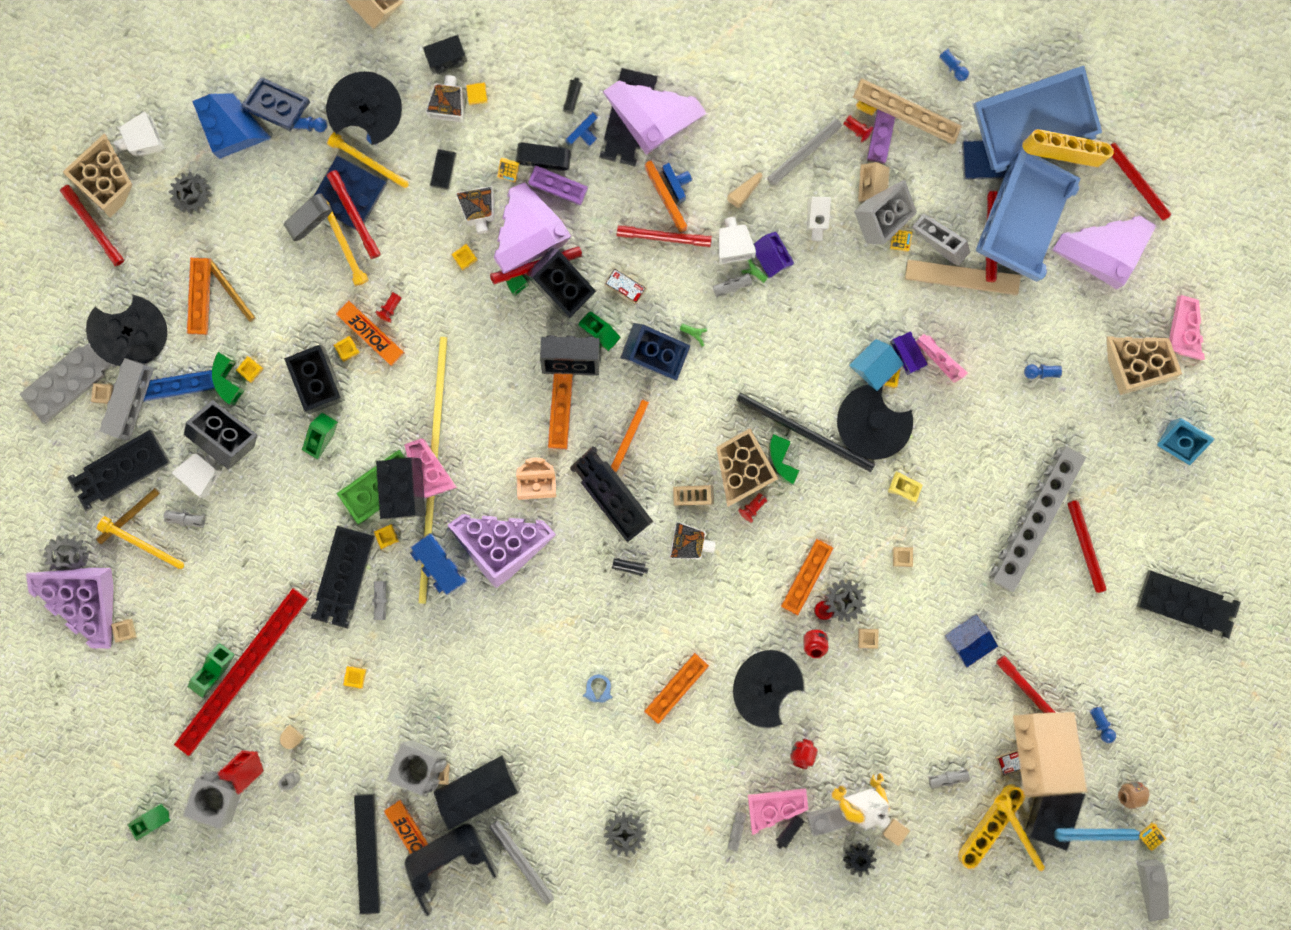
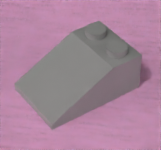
M902 180L866 200L854 213L866 243L884 245L917 214L906 181Z

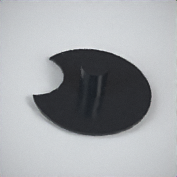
M360 71L343 77L334 85L327 99L326 115L336 135L346 127H360L369 134L371 145H375L386 140L396 130L402 116V101L396 87L387 78L374 72Z
M132 294L131 305L121 313H105L96 306L91 310L86 323V336L93 351L106 362L121 366L125 358L147 364L155 359L163 350L168 334L165 318L152 302L143 297Z
M867 384L854 389L845 397L838 410L837 429L841 440L853 453L871 460L885 459L898 453L907 444L913 430V414L911 410L901 413L889 409L883 402V386L876 391Z
M764 650L750 656L739 668L733 685V698L740 715L748 723L760 728H775L783 725L780 717L781 703L790 693L804 692L805 685L802 671L794 659L777 650Z

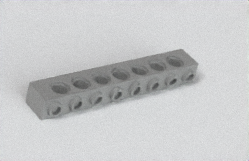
M1067 446L1058 448L1053 454V463L1045 469L1043 474L1045 477L1042 482L1037 484L1034 490L1036 492L1034 498L1027 502L1025 507L1027 511L1024 516L1021 515L1016 523L1018 527L1015 532L1010 534L1007 540L1009 542L1007 548L1000 552L998 556L1000 561L997 566H993L989 573V576H991L989 581L1008 592L1015 591L1086 459V456ZM1061 463L1066 466L1065 473H1062L1059 469ZM1052 480L1057 482L1055 490L1050 486ZM1043 496H1045L1048 499V505L1046 507L1043 506L1041 503V499ZM1034 513L1039 515L1038 523H1034L1032 520ZM1025 530H1028L1030 532V538L1028 540L1024 539L1023 532ZM1017 546L1021 549L1019 557L1014 554V549ZM1008 563L1012 566L1010 574L1005 571V566Z

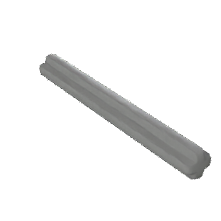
M834 119L767 178L768 182L772 186L777 184L836 133L842 126L841 122L838 119Z
M495 821L490 825L491 831L544 904H549L554 899V896L500 822Z

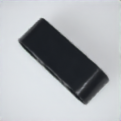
M521 142L517 144L515 162L520 163L522 166H538L544 169L568 171L572 151L563 147Z

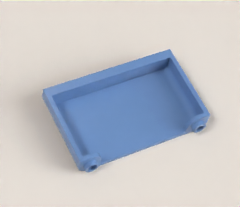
M1084 66L973 103L991 170H996V173L1007 169V165L1010 164L1014 154L1023 148L1022 143L1036 129L1090 140L1096 139V135L1102 133Z
M1023 148L1018 150L1010 161L976 247V252L1036 282L1042 280L1047 274L1046 265L1042 263L1066 200L1077 194L1081 178L1039 156L1026 153Z

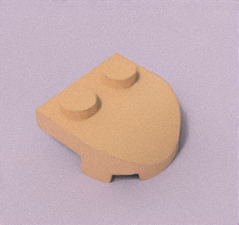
M530 458L520 468L518 467L516 472L518 500L556 497L554 468L545 459Z

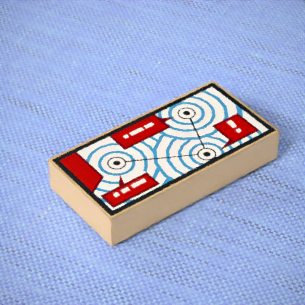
M616 268L613 269L604 284L636 305L647 289Z
M1018 749L995 757L1003 777L1021 770Z

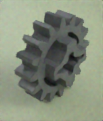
M189 172L188 176L182 173L181 179L175 177L176 184H170L174 188L169 191L173 195L170 201L175 203L173 206L177 209L180 208L182 213L187 211V213L192 215L193 210L200 213L199 208L206 209L204 204L211 203L208 200V197L212 196V193L208 191L211 189V186L207 184L208 181L205 178L201 179L199 174H196L194 177L192 172Z
M68 534L63 539L60 535L57 536L56 541L51 539L49 545H46L44 549L46 552H44L43 557L47 558L45 565H51L50 571L53 569L69 570L83 568V566H86L88 561L86 559L89 556V553L86 552L88 547L81 546L83 540L75 541L76 536L69 539Z
M839 580V585L836 582L832 583L833 588L828 587L827 591L829 594L824 595L828 599L827 602H824V605L829 606L826 612H833L831 617L836 618L838 616V621H843L844 617L846 622H849L851 617L857 619L856 613L862 614L863 611L860 608L866 607V604L862 603L866 596H861L864 590L857 589L858 583L851 585V580H847L846 584L844 580ZM843 588L840 594H835L837 590ZM842 598H845V600H848V604H845V603L842 601ZM855 607L852 612L847 614L849 608Z
M622 812V817H619L616 813L615 820H608L610 826L605 825V830L609 831L604 833V837L609 838L606 841V845L611 844V851L617 849L618 855L622 851L625 853V856H628V851L635 854V848L641 849L640 842H645V838L642 835L646 834V830H641L644 827V822L638 823L640 817L632 818L633 813L626 816L625 812ZM621 822L620 827L613 830L614 826ZM628 822L633 823L636 828H632ZM623 830H627V833H630L627 835V838H624ZM638 837L632 845H629V842L633 838ZM614 840L620 841L622 846L618 845Z

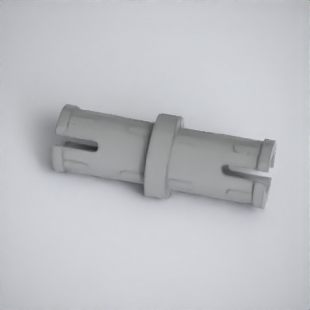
M749 273L738 278H729L728 281L713 286L715 296L719 297L730 292L735 293L741 288L751 286L752 280Z
M166 510L163 517L164 522L180 524L183 527L187 525L203 528L206 521L203 520L205 516L193 515L185 511L181 513Z
M374 581V599H372V603H374L373 620H386V602H388V598H386V581Z
M967 769L956 772L946 771L945 774L930 776L928 780L931 789L943 786L953 787L957 783L969 782L970 776Z
M297 772L285 774L278 782L279 788L281 790L283 788L284 790L294 788L300 781V774Z

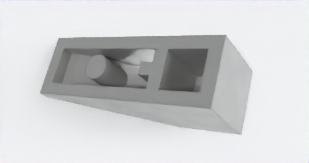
M925 213L912 226V229L935 250L957 266L971 253L967 240Z
M839 805L806 813L813 837L854 824V822L848 821L842 816V810Z
M1156 859L1137 862L1148 920L1152 922L1168 919V881L1164 864Z

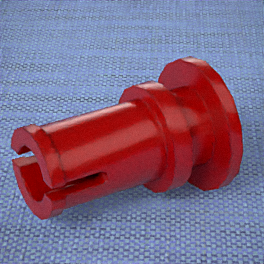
M851 115L843 123L844 126L856 134V137H861V143L865 142L873 131L872 126L867 128L865 123L861 124Z
M391 292L384 306L381 305V311L376 310L375 314L380 319L391 323L390 316L394 315V310L402 300V297Z
M758 493L748 505L744 506V510L738 509L739 514L746 521L752 523V517H755L758 510L768 502L765 497L758 502L762 498V494Z

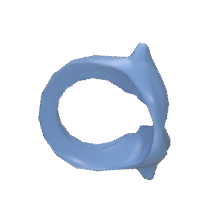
M600 674L590 677L587 681L586 693L583 694V697H586L591 702L600 703L612 699L613 696L610 695L611 682L607 677ZM596 678L603 679L607 685L600 699H596L591 689V683Z

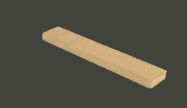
M862 78L859 80L853 98L951 144L956 142L962 127Z
M907 260L904 280L1018 295L1021 275L997 272V280L989 283L986 282L985 270Z

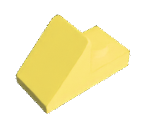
M895 472L888 492L900 495L909 501L917 502L923 485L899 472Z

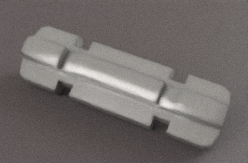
M736 812L734 819L736 821L733 823L730 835L731 840L728 843V849L732 851H738L739 841L741 840L744 828L743 823L746 820V814L742 812Z

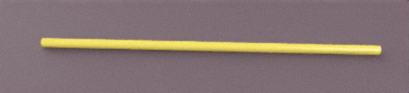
M440 337L431 440V450L437 459L447 337ZM435 495L427 498L424 537L430 533L432 534ZM422 569L418 603L426 604L428 577Z

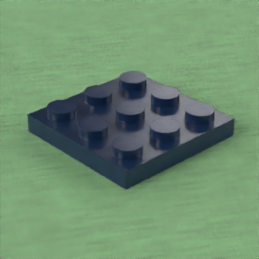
M336 155L314 195L322 194L328 201L336 220L356 230L337 192L333 189L327 174L337 170L364 224L384 191L387 182Z

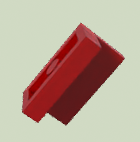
M242 750L218 772L219 779L232 781L236 793L241 794L264 772L258 752Z

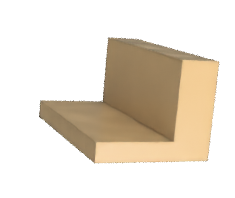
M877 162L861 165L858 202L864 203L871 197L888 189L889 167Z

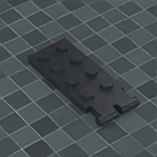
M621 67L618 81L626 82L625 84L640 85L655 90L658 76ZM612 106L604 136V141L607 143L605 151L600 152L599 158L616 162L617 156H620V163L636 167L638 159L634 158L636 150H640L641 147Z
M148 430L85 466L83 473L76 477L72 474L67 479L75 493L83 492L77 497L84 510L88 511L93 508L91 504L98 500L102 502L108 500L169 465L170 461L154 432Z
M592 446L570 466V470L579 475L582 479L580 483L628 543L654 521L608 462L602 461L597 454V448Z
M341 526L336 527L316 601H319L317 611L312 612L311 619L328 623L331 616L333 617L332 625L349 629L350 621H347L350 610H354L374 543V535Z
M1148 570L1136 607L1207 632H1213V630L1222 632V637L1229 639L1234 626V622L1229 621V617H1237L1241 602L1233 600L1232 603L1223 600V595Z

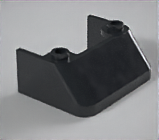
M464 823L409 854L404 861V867L412 891L426 917L430 916L432 907L425 896L432 886L428 874L463 855L466 862L470 865L475 866L485 861L492 877L495 879L498 876V870L477 830L470 823Z

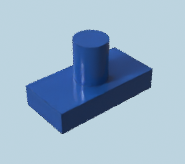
M592 112L564 142L570 146L580 136L588 146H591L597 138L588 127L598 117Z
M667 163L662 166V172L678 204L686 200V195L681 186L691 182L692 177L689 171L676 176L671 165Z

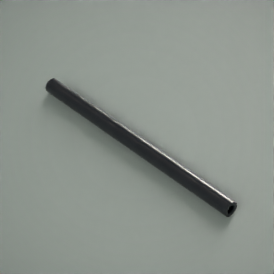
M741 392L738 395L736 401L868 472H872L875 466L874 463Z

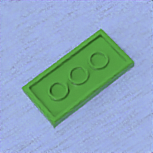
M399 449L385 460L406 457ZM376 466L336 493L358 525L379 511Z

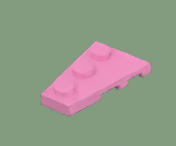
M1183 295L1177 297L1169 339L1175 354L1197 360H1205L1201 347L1203 336L1200 335L1199 324L1201 323L1198 299Z
M923 334L916 340L918 346L953 383L968 374L944 350L938 347L929 335Z
M421 438L404 444L407 457L422 459L424 499L457 488L424 439Z
M806 788L748 795L752 835L766 827L774 826L775 823L781 820L789 819L808 810Z

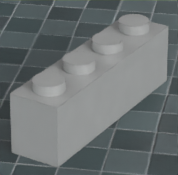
M124 358L117 381L114 384L112 396L107 404L105 416L101 422L100 432L118 439L130 440L154 371L153 367Z

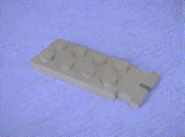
M89 343L84 347L78 346L22 391L20 396L41 422L47 424L89 390L93 383H97L105 377L104 372L111 366L113 368L117 366L100 358L93 351Z

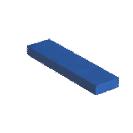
M212 370L150 380L143 402L216 390L212 381Z

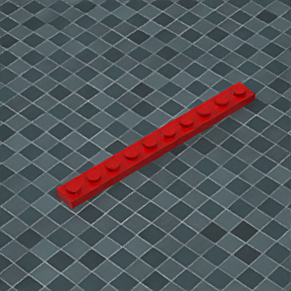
M292 588L174 743V746L187 756H191L310 599L295 588Z

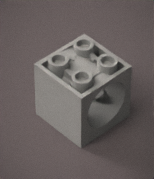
M413 740L403 742L399 747L386 781L421 796L428 794L433 790L435 791L440 781L438 776L446 767L447 761L445 759L447 755ZM417 756L422 757L428 766L427 777L420 781L415 779L410 772L411 759Z
M207 772L196 778L183 816L221 829L232 822L241 794L236 793L232 781L220 780L218 772ZM212 786L219 789L224 797V805L218 810L212 808L206 800V791Z

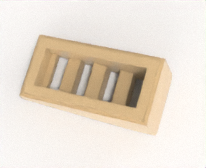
M759 172L731 192L727 200L739 209L761 182L762 174Z
M674 486V506L714 504V486ZM704 489H707V501H704ZM680 490H683L684 502H680ZM688 490H691V501H688ZM696 490H699V501H696Z

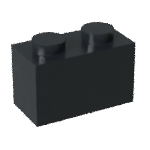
M458 35L422 47L432 74H442L449 68H459L468 62Z

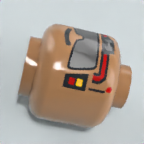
M1139 781L1123 784L1118 792L1120 803L1129 809L1146 806L1150 796L1148 788Z

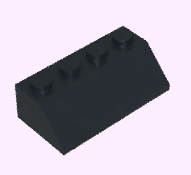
M501 755L452 781L448 785L434 791V796L439 813L448 830L518 794L521 789L504 756Z

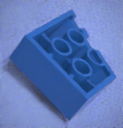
M233 93L208 94L192 101L211 151L218 159L272 139L249 112L242 109V103Z
M431 533L410 547L412 550L410 552L411 556L416 562L420 560L424 566L421 568L427 577L432 576L435 581L433 585L439 593L443 591L444 594L448 595L467 582L464 576L461 577L459 575V570L450 559H447V554Z

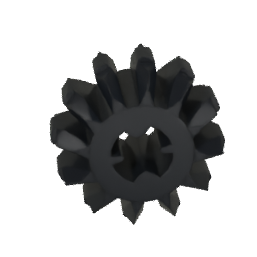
M860 842L857 843V848L851 844L850 848L852 851H844L848 855V857H843V861L847 863L845 865L846 870L851 869V875H855L857 872L859 877H862L863 871L869 875L868 868L875 869V866L871 863L877 862L876 857H872L875 854L874 850H869L868 844H865L863 848ZM858 856H862L864 860H861V863L858 864L856 858L859 859Z

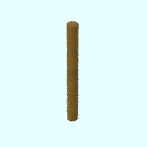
M211 259V272L249 322L255 320L256 317Z
M154 488L118 519L114 526L118 528L124 526L156 498L160 492ZM111 532L102 533L96 540L102 545L113 534Z

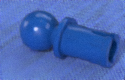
M949 49L942 52L939 58L947 65L949 72L954 71L955 79L958 81L967 80L969 71L966 67L959 66L961 61H958Z
M311 116L308 118L300 117L293 129H306L311 132L314 128L315 131L321 133L326 131L328 125L327 121L321 117L316 118L314 121Z
M1030 364L1024 369V374L1029 379H1035L1038 375L1040 379L1048 377L1061 378L1062 367L1061 365L1044 366V364H1041L1040 368H1038L1036 365Z
M1102 707L1090 710L1089 712L1097 726L1096 730L1102 731L1100 736L1103 742L1113 743L1116 739V733L1113 729L1109 728L1111 722H1108Z

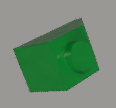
M589 311L577 324L589 336L599 338L600 346L607 351L614 347L621 339L610 324L592 311Z
M321 412L309 424L302 451L318 460L334 436L338 421Z
M161 803L127 825L135 840L138 841L165 825L171 819L169 811Z

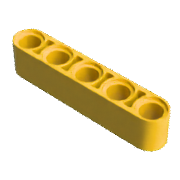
M1040 129L1034 130L1022 143L1024 151L1030 155L1092 167H1100L1113 155V148L1108 143Z
M1009 784L1003 788L1000 794L1005 793L1010 797V793L1013 790H1017V797L1011 799V809L1015 814L1023 803L1025 795L1021 788L1014 784ZM995 803L991 805L958 852V860L968 869H974L979 865L1009 822L1005 813L999 815V809ZM990 822H995L994 829L988 831V824ZM979 838H983L984 843L981 846H976V841ZM967 854H972L970 862H965Z

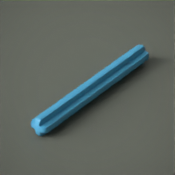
M1057 829L1055 831V838L1060 841H1137L1140 832L1136 829Z

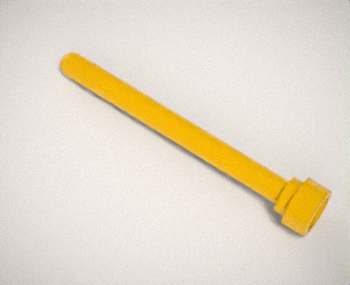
M335 132L330 135L327 145L333 149L341 148L403 188L409 186L408 181L345 143L341 135H336Z
M332 211L327 219L353 272L352 281L355 286L362 285L368 282L369 279L366 273L359 269Z
M103 516L96 527L98 531L102 533L111 532L178 569L184 568L182 561L114 526V523L108 517Z
M1005 793L998 795L994 799L995 805L999 810L1005 812L1036 868L1039 871H1043L1045 869L1043 862L1011 809L1012 801L1009 795Z

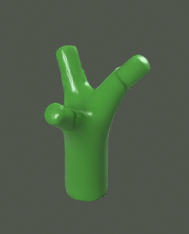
M748 259L750 269L742 270V274L749 273L754 275L764 283L768 277L755 266L752 259Z
M682 323L680 330L693 336L700 343L701 347H704L705 344L700 336L703 332H707V329H696Z

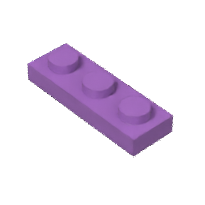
M877 109L867 161L885 164L896 117Z
M535 166L528 182L533 187L580 206L588 191L587 186L538 166Z

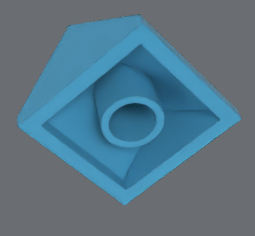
M875 339L849 366L878 391L904 363L890 345Z
M1179 418L1170 421L1157 446L1186 464L1191 465L1214 441V438Z

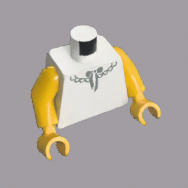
M881 773L878 774L877 780L872 775L869 781L870 785L876 788V790L872 788L845 798L843 797L846 794L844 786L840 785L832 791V798L840 802L839 806L842 810V816L848 821L867 829L876 825L882 828L889 825L890 818L888 813L890 806L885 790L881 787V783L884 780Z

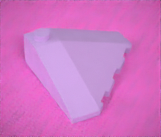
M617 81L603 91L646 155L706 114L696 97L678 96L677 93L655 91L649 87L625 84L626 82Z
M525 182L510 188L507 197H510L509 204L504 209L502 219H505V222L499 231L497 240L500 242L499 249L494 254V259L503 274L544 256L551 248H562L572 237L563 222Z
M1141 216L1133 217L1132 220L1115 221L1097 228L1096 226L1081 229L1080 232L1070 234V232H1067L1060 236L1052 251L1113 288L1119 289L1125 285L1133 272L1156 225Z
M462 514L447 525L495 588L511 578L556 536L553 530L541 520H536L535 524L524 523V519L509 518V521H498L497 517L482 516V519H473L468 514Z
M81 568L26 574L28 592L34 598L37 595L46 602L44 607L54 616L60 614L67 621L65 625L75 634L80 632L87 638L86 644L89 647L111 648L113 579L111 568Z

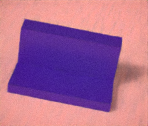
M776 231L764 235L753 244L756 250L755 255L768 278L795 264Z
M911 331L890 341L894 351L904 363L903 368L907 375L928 365Z

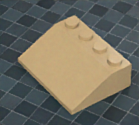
M1036 713L1013 716L1025 797L1087 792L1075 713Z

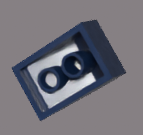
M633 323L620 359L677 381L691 345L644 324Z

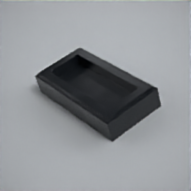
M437 149L430 182L431 187L444 190L450 189L457 156L456 152Z

